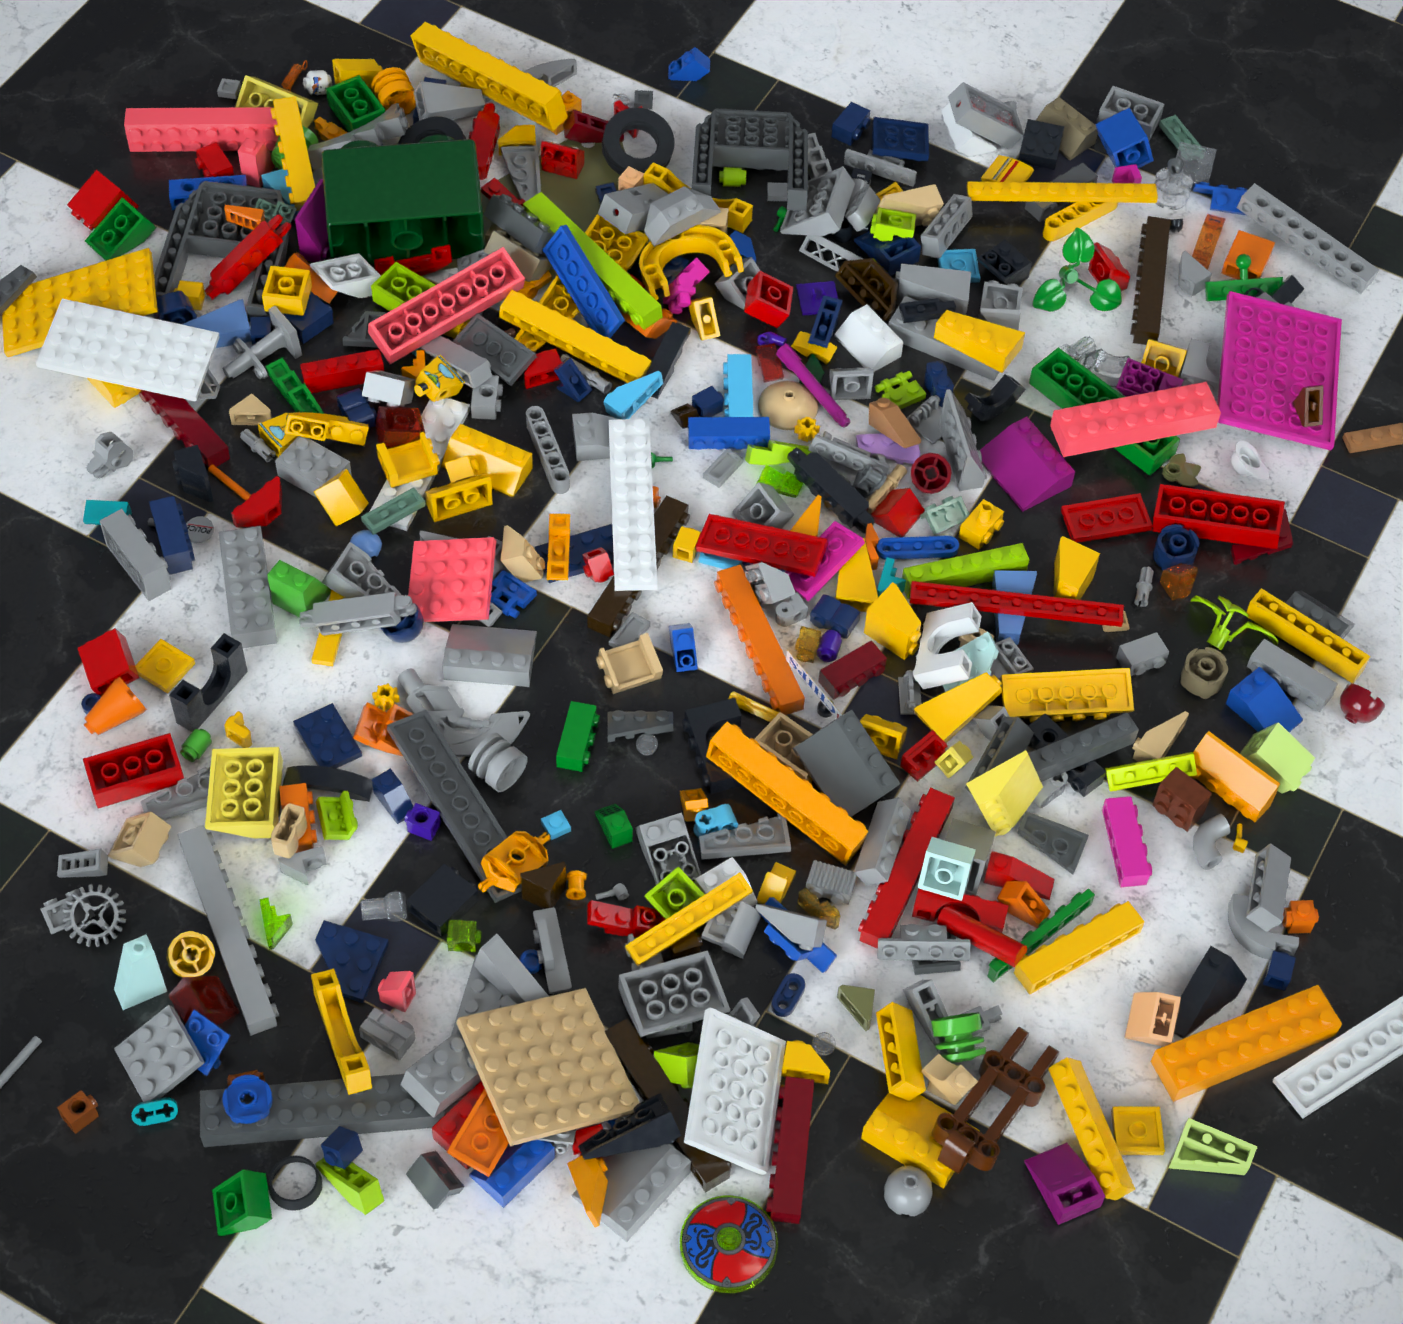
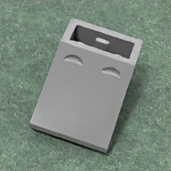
M682 813L635 827L641 849L656 885L678 866L691 880L701 876Z

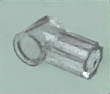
M1085 336L1070 346L1064 344L1060 349L1080 363L1083 358L1096 351V345L1090 336Z
M391 892L383 898L361 900L362 921L387 918L389 921L398 922L406 919V895L402 892Z

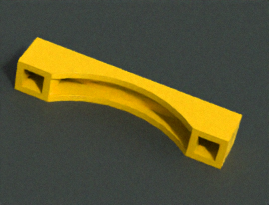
M652 163L644 173L643 185L654 183L668 194L684 186L688 187L670 169L656 163ZM712 198L718 207L729 208L728 227L743 233L752 221L753 205L737 198Z
M330 969L311 974L314 996L348 1095L372 1089L370 1069L364 1052L361 1050L353 1032L335 970Z

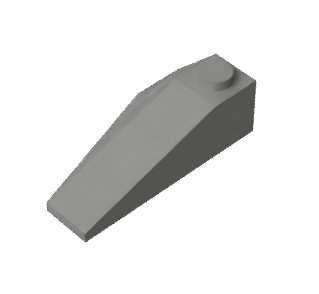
M351 542L348 543L322 580L323 584L346 598L383 594L385 592H395L397 596H401L395 586H391L383 577L385 574L381 570H377L371 563L372 559L370 556Z

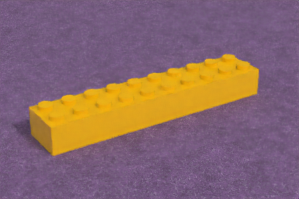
M424 22L410 35L421 63L467 87L481 89L482 95L547 129L554 131L568 117L561 96L562 93L557 87H552L543 80H538L532 77L531 74L519 70L516 66H511L502 59H497L490 53L478 49L475 45H470L463 39H458L449 32H445L427 22Z

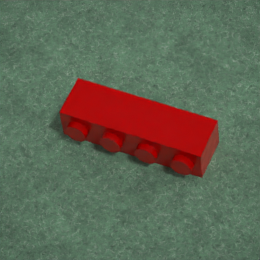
M380 349L300 364L303 383H305L311 393L364 384L366 372L384 371Z

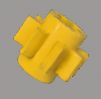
M805 417L797 420L794 433L798 434V440L801 439L808 442L819 433L820 426L816 425V419L813 420L810 417Z
M389 683L381 686L378 685L377 692H372L375 706H380L383 711L389 710L395 702H400L399 695H397V687L392 688Z

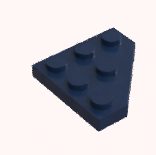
M324 920L315 942L325 960V964L328 970H335L342 996L364 1003L387 950L389 941L385 938Z

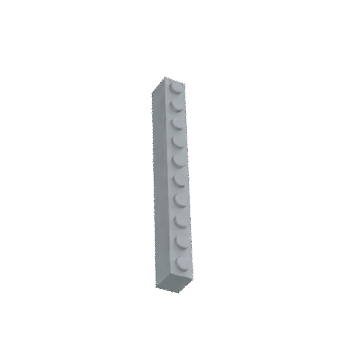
M204 825L179 833L178 837L250 1036L276 1027L275 1017H278L279 1013L276 1004H270L268 997H271L272 994L268 983L263 984L261 980L262 977H265L261 964H255L254 958H257L254 945H248L247 939L250 938L246 925L241 926L239 921L243 919L240 908L233 905L232 901L236 900L232 887L227 889L226 882H229L225 869L220 870L219 864L222 863L218 850L213 851L212 845H215L212 833H207Z

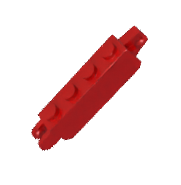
M493 103L485 104L483 111H478L477 118L473 119V131L469 132L468 139L473 140L476 144L480 180H484L488 176L500 133V116L495 113V104Z
M280 214L274 216L268 223L262 221L211 271L210 276L212 279L209 281L210 285L205 289L206 295L212 300L220 293L229 295L283 242L282 238L289 232L291 224L284 222L275 230L283 221V217Z

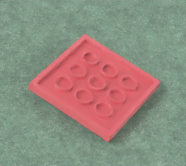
M494 537L414 541L408 596L411 597L412 603H415L421 610L424 622L489 619L496 549Z

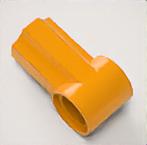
M549 270L539 280L525 281L524 288L517 291V293L520 292L532 300L540 288L552 281V275Z

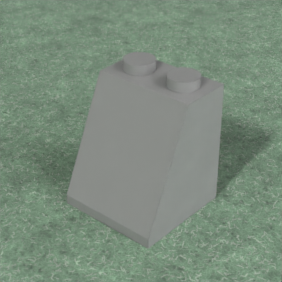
M953 818L945 841L976 849L965 894L976 895L996 832Z

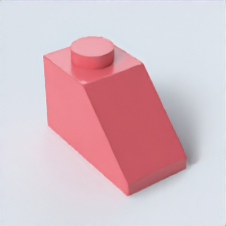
M390 972L386 979H382L378 986L380 1002L406 1012L416 995L413 972Z

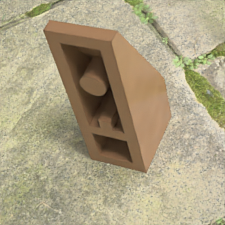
M879 398L877 401L869 403L870 426L903 448L921 443V438L898 405L887 398Z

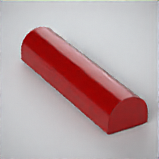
M949 905L945 906L939 914L937 925L946 926L947 932L960 939H969L971 945L1013 967L1027 953L1026 945Z

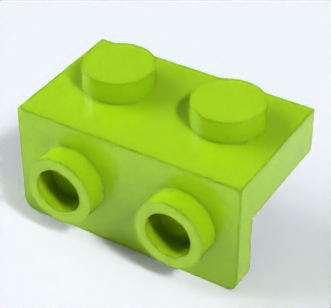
M343 791L340 797H318L315 802L324 840H349L358 827V821L353 813V801L350 799L349 792Z

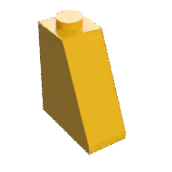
M374 59L332 60L335 85L359 75L369 89H371L373 78L383 70L382 66H378Z

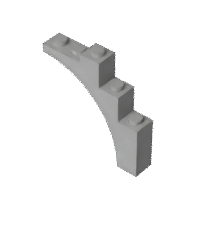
M399 103L391 104L387 111L366 125L336 138L310 145L307 151L313 169L322 167L321 155L326 149H340L343 145L357 140H366L381 146L384 140L405 135L408 122L404 109L400 108Z

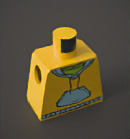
M438 355L420 371L415 380L417 385L414 387V390L418 396L421 397L426 394L431 401L436 402L459 394L465 381L441 355Z
M288 413L258 424L260 438L264 440L270 449L276 452L277 457L298 437L284 433Z

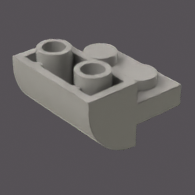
M1011 637L995 643L999 653L996 660L994 659L990 676L995 675L1000 680V676L1003 674L1033 672V666Z
M745 902L736 903L709 920L701 938L721 946L723 951L743 958L760 920V913Z

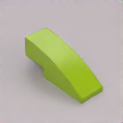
M769 440L768 447L748 444L745 461L756 465H776L790 462L787 456L796 447L807 455L811 451L808 450V446Z

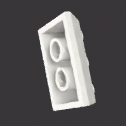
M950 103L941 110L944 117L943 121L948 126L949 135L954 141V148L957 152L970 157L997 149L995 142L957 124Z
M867 304L852 312L834 334V337L864 368H871L874 372L897 360L902 354L903 341Z

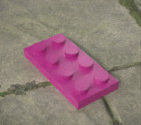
M836 521L820 535L821 538L828 539V546L816 577L790 571L785 572L790 577L795 593L798 592L800 597L808 602L865 544L862 537Z

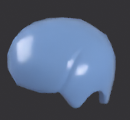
M369 530L355 533L350 540L352 544L367 553L370 558L373 556L377 557L382 547L380 537L377 534L373 535Z

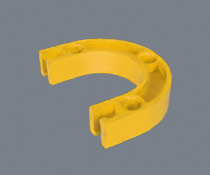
M695 225L655 247L649 242L643 249L639 259L643 284L646 285V291L655 300L659 299L655 292V289L662 288L665 297L670 296L668 281L662 270L671 259L682 254L704 253L713 257L719 264L725 277L732 275L729 265L733 263L737 266L738 273L744 271L742 257L732 239L723 231L705 225Z

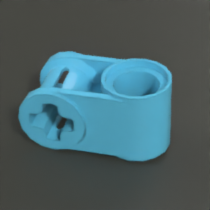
M722 804L715 808L698 812L695 817L696 824L693 830L694 834L699 838V836L723 829L728 831L736 829L738 822L729 804Z

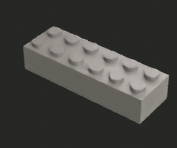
M905 296L901 303L917 300ZM898 306L888 326L903 341L904 345L994 381L999 371L934 338L936 322L939 319L903 323Z
M261 526L219 532L231 637L241 642L243 648L276 644V630Z
M505 995L485 1011L515 1005L516 1003L508 995ZM460 1030L406 1069L401 1082V1086L433 1118L481 1081Z

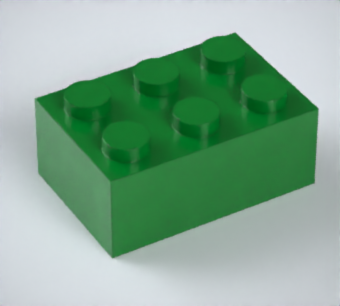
M359 75L326 88L328 105L348 132L366 125L385 112L384 107Z

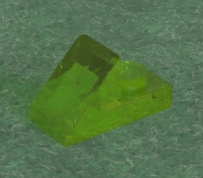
M269 898L259 899L267 943L269 950H271L281 941L293 925L291 914L277 916L275 905L270 906Z

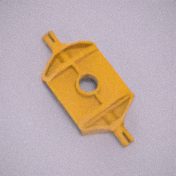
M515 831L483 857L481 865L486 879L478 884L479 889L485 892L494 885L515 892L517 886L521 884L520 873L538 869L542 866L546 867L549 859L543 844L551 839L550 835L544 832L537 838L526 831ZM512 854L519 855L522 859L516 860L512 857Z

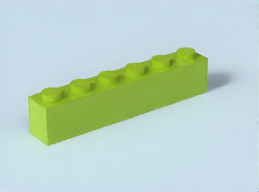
M1023 543L906 567L903 568L902 579L906 580L904 592L907 599H910L912 581L960 587L993 581L995 570L1027 571L1029 557Z

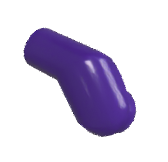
M766 332L758 336L757 342L760 346L764 347L772 344L781 347L785 345L787 338L773 332Z

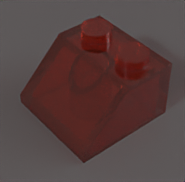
M379 406L376 430L379 443H385L387 449L420 439L419 433L424 432L425 434L419 408Z
M218 976L183 977L169 994L170 1000L185 1024L194 1009L216 1025L239 1013L238 1008Z

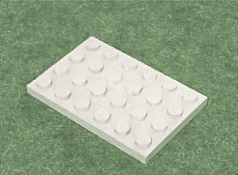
M711 1007L706 1009L684 1143L760 1175L768 1173L786 1041Z

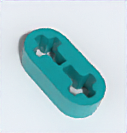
M161 1098L138 1103L132 1111V1120L139 1126L173 1120L178 1113V1104L172 1098ZM165 1103H168L169 1107L174 1108V1110H171L170 1115H166L165 1112L157 1113V1110L162 1109ZM140 1108H144L145 1112L153 1111V1114L146 1116V1120H142L141 1116L136 1115L139 1113Z

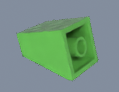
M281 560L267 574L273 604L299 618L300 612L312 610L313 603L325 601L331 593V589L315 577Z

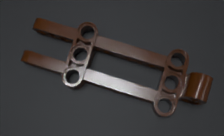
M1021 1027L1016 1029L1000 1052L995 1050L987 1051L978 1069L981 1078L953 1115L942 1113L937 1118L932 1131V1137L943 1146L938 1161L957 1174L963 1170L967 1163L982 1171L991 1170L1000 1152L997 1142L1024 1105L1034 1107L1039 1104L1045 1090V1083L1042 1079L1049 1071L1048 1068L1054 1064L1060 1051L1049 1045L1031 1071L1025 1069L1013 1061V1058L1029 1036V1032ZM995 1086L1011 1096V1098L986 1133L982 1134L968 1125L967 1121L991 1088Z

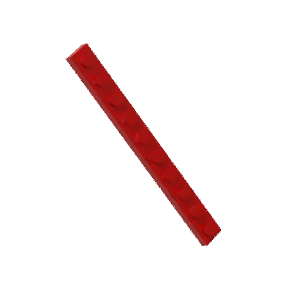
M916 581L911 582L909 603L950 608L972 602L978 611L1116 627H1122L1124 605Z

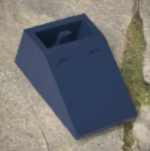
M869 231L854 239L855 243L870 258H874L890 275L900 271L901 264L913 265L919 262L921 245L914 238H901L894 234L892 241H880L877 238H873L874 234H871Z

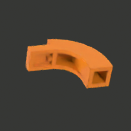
M296 252L290 256L285 267L310 270L311 292L330 304L338 291L332 290L318 276L303 255Z

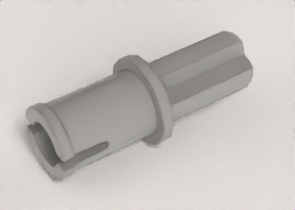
M249 429L241 432L240 438L251 447V451L257 452L266 462H270L273 459L270 455L275 457L276 452L270 449L262 438H258Z
M1149 566L1141 569L1139 582L1136 583L1137 594L1134 603L1138 606L1139 601H1141L1140 607L1148 605L1149 593L1153 588L1151 582L1154 571Z

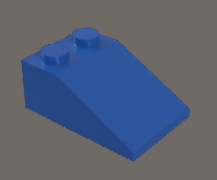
M1258 667L1231 689L1226 701V705L1257 732L1276 723L1281 724L1288 732H1291L1303 721V718L1276 680L1261 667Z

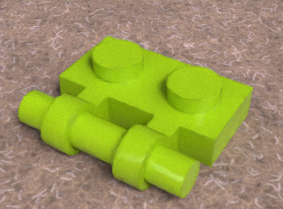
M910 371L900 372L895 377L889 380L886 378L880 381V384L875 385L876 392L884 391L885 394H882V398L889 399L898 405L900 410L926 399V392L916 380L910 383L907 381L912 378ZM897 384L900 385V387L896 389L892 388V386H895Z

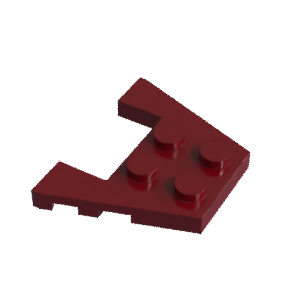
M1286 509L1283 512L1278 549L1251 545H1232L1231 554L1234 565L1240 564L1246 559H1256L1259 555L1265 553L1269 555L1292 547L1293 539Z

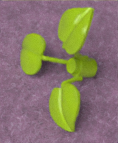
M1197 595L1191 599V602H1202L1208 605L1217 614L1215 626L1212 629L1213 632L1207 640L1208 643L1222 650L1227 641L1231 642L1235 636L1246 628L1261 631L1272 640L1275 646L1278 645L1277 638L1271 632L1249 621L1232 635H1229L1231 631L1226 626L1233 613L1239 612L1247 618L1249 615L1241 607L1232 604L1228 599L1218 596L1226 611H1230L1223 625H1219L1222 614L1225 616L1226 613L1221 608Z

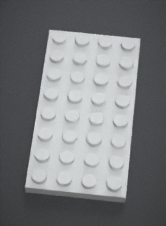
M62 298L36 363L37 367L197 401L219 340V333Z

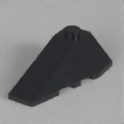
M1210 946L1181 995L1174 1034L1183 1039L1203 1025L1212 1015L1217 1014L1221 1008L1237 998L1247 978L1232 957Z
M661 1093L636 1105L633 1108L634 1113L624 1119L620 1116L615 1120V1124L611 1129L600 1130L580 1144L578 1147L584 1160L660 1147L664 1144H671L678 1137L682 1136Z

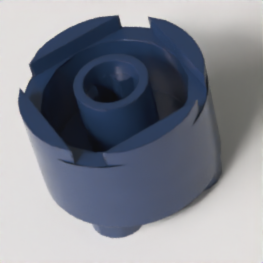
M175 291L156 297L158 312L153 313L154 319L184 324L197 318L189 298L182 291Z
M1182 525L1166 526L1158 535L1153 551L1154 560L1161 567V570L1167 574L1180 573L1191 569L1198 551L1199 539L1194 531L1191 529L1188 531Z

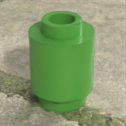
M194 729L181 745V755L190 762L200 759L212 743L211 735L204 729Z

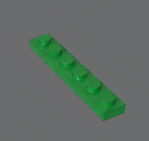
M1089 888L1083 893L1078 892L1071 899V903L1067 906H1060L1052 918L1049 919L1047 917L1039 924L1038 929L1034 932L1032 930L1027 932L1020 942L1027 946V953L1025 955L1032 953L1090 907L1095 894ZM994 958L989 964L990 968L987 977L994 983L1013 966L998 958Z

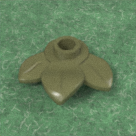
M1176 454L1171 457L1170 463L1164 466L1162 474L1169 481H1176L1185 487H1194L1199 483L1195 477L1199 474L1201 466L1187 463L1184 454Z

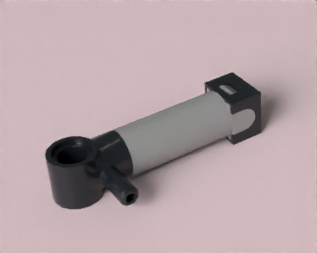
M858 168L853 169L851 178L855 185L847 210L856 193L866 185L871 186V171ZM845 216L840 230L833 234L834 240L839 243H846L852 238L854 228ZM868 224L861 231L868 232L870 229V225Z

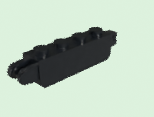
M796 447L788 454L787 459L795 468L794 475L797 480L804 483L814 496H822L821 500L826 508L832 510L843 524H847L850 528L855 526L861 533L866 534L867 524L872 523L874 525L875 522L873 517L867 512L869 502L817 452H811L807 455Z

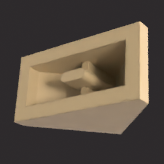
M250 394L229 410L232 425H258L272 419L271 410L253 394Z

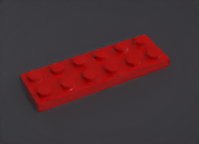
M709 514L695 547L698 552L753 564L763 562L776 569L816 577L828 546V539Z

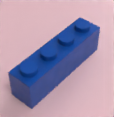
M688 417V449H747L748 444L768 447L770 440L769 417Z

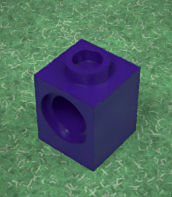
M415 803L413 809H409L405 816L407 832L432 841L441 825L440 812ZM419 820H426L425 822H422V823H419V822H418Z

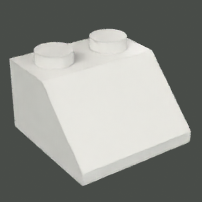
M733 857L695 879V885L704 894H707L739 872L751 887L745 872ZM754 892L741 900L750 906L757 904Z

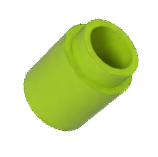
M723 167V171L719 173V182H723V186L729 187L746 185V170Z

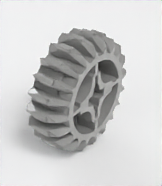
M90 884L88 886L89 892L85 893L83 887H80L79 890L82 895L78 896L73 892L71 895L75 901L66 900V904L71 906V908H63L62 910L63 913L69 914V917L62 918V922H70V925H67L64 929L69 931L73 928L74 931L70 934V938L73 939L78 934L80 936L77 940L78 944H81L83 939H87L86 946L90 947L91 940H95L96 947H99V940L103 939L107 945L109 944L108 935L113 939L117 938L113 932L114 929L119 932L123 930L117 924L118 922H126V919L119 918V915L126 914V910H118V907L122 906L124 902L121 900L115 903L114 900L119 895L115 893L110 897L111 888L109 887L105 893L101 892L102 885H98L97 891H93V885ZM99 897L105 899V901L99 906L93 907L86 903L85 899ZM79 905L86 913V916L82 923L77 926L74 921V913ZM110 905L114 911V920L111 926L103 919V913ZM101 908H103L98 915V921L93 919L87 922L90 917L89 912L91 910L93 912H96L97 910L99 911ZM90 925H97L104 932L91 935L84 933L83 930Z

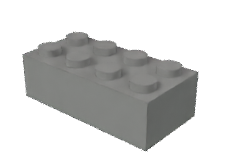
M120 509L101 519L100 524L107 547L147 600L151 601L171 590L169 583L171 577L166 570L168 568L167 562L162 556L159 557L157 555V550L153 543L146 541L147 538L143 530L136 528L133 517L130 514L126 515Z

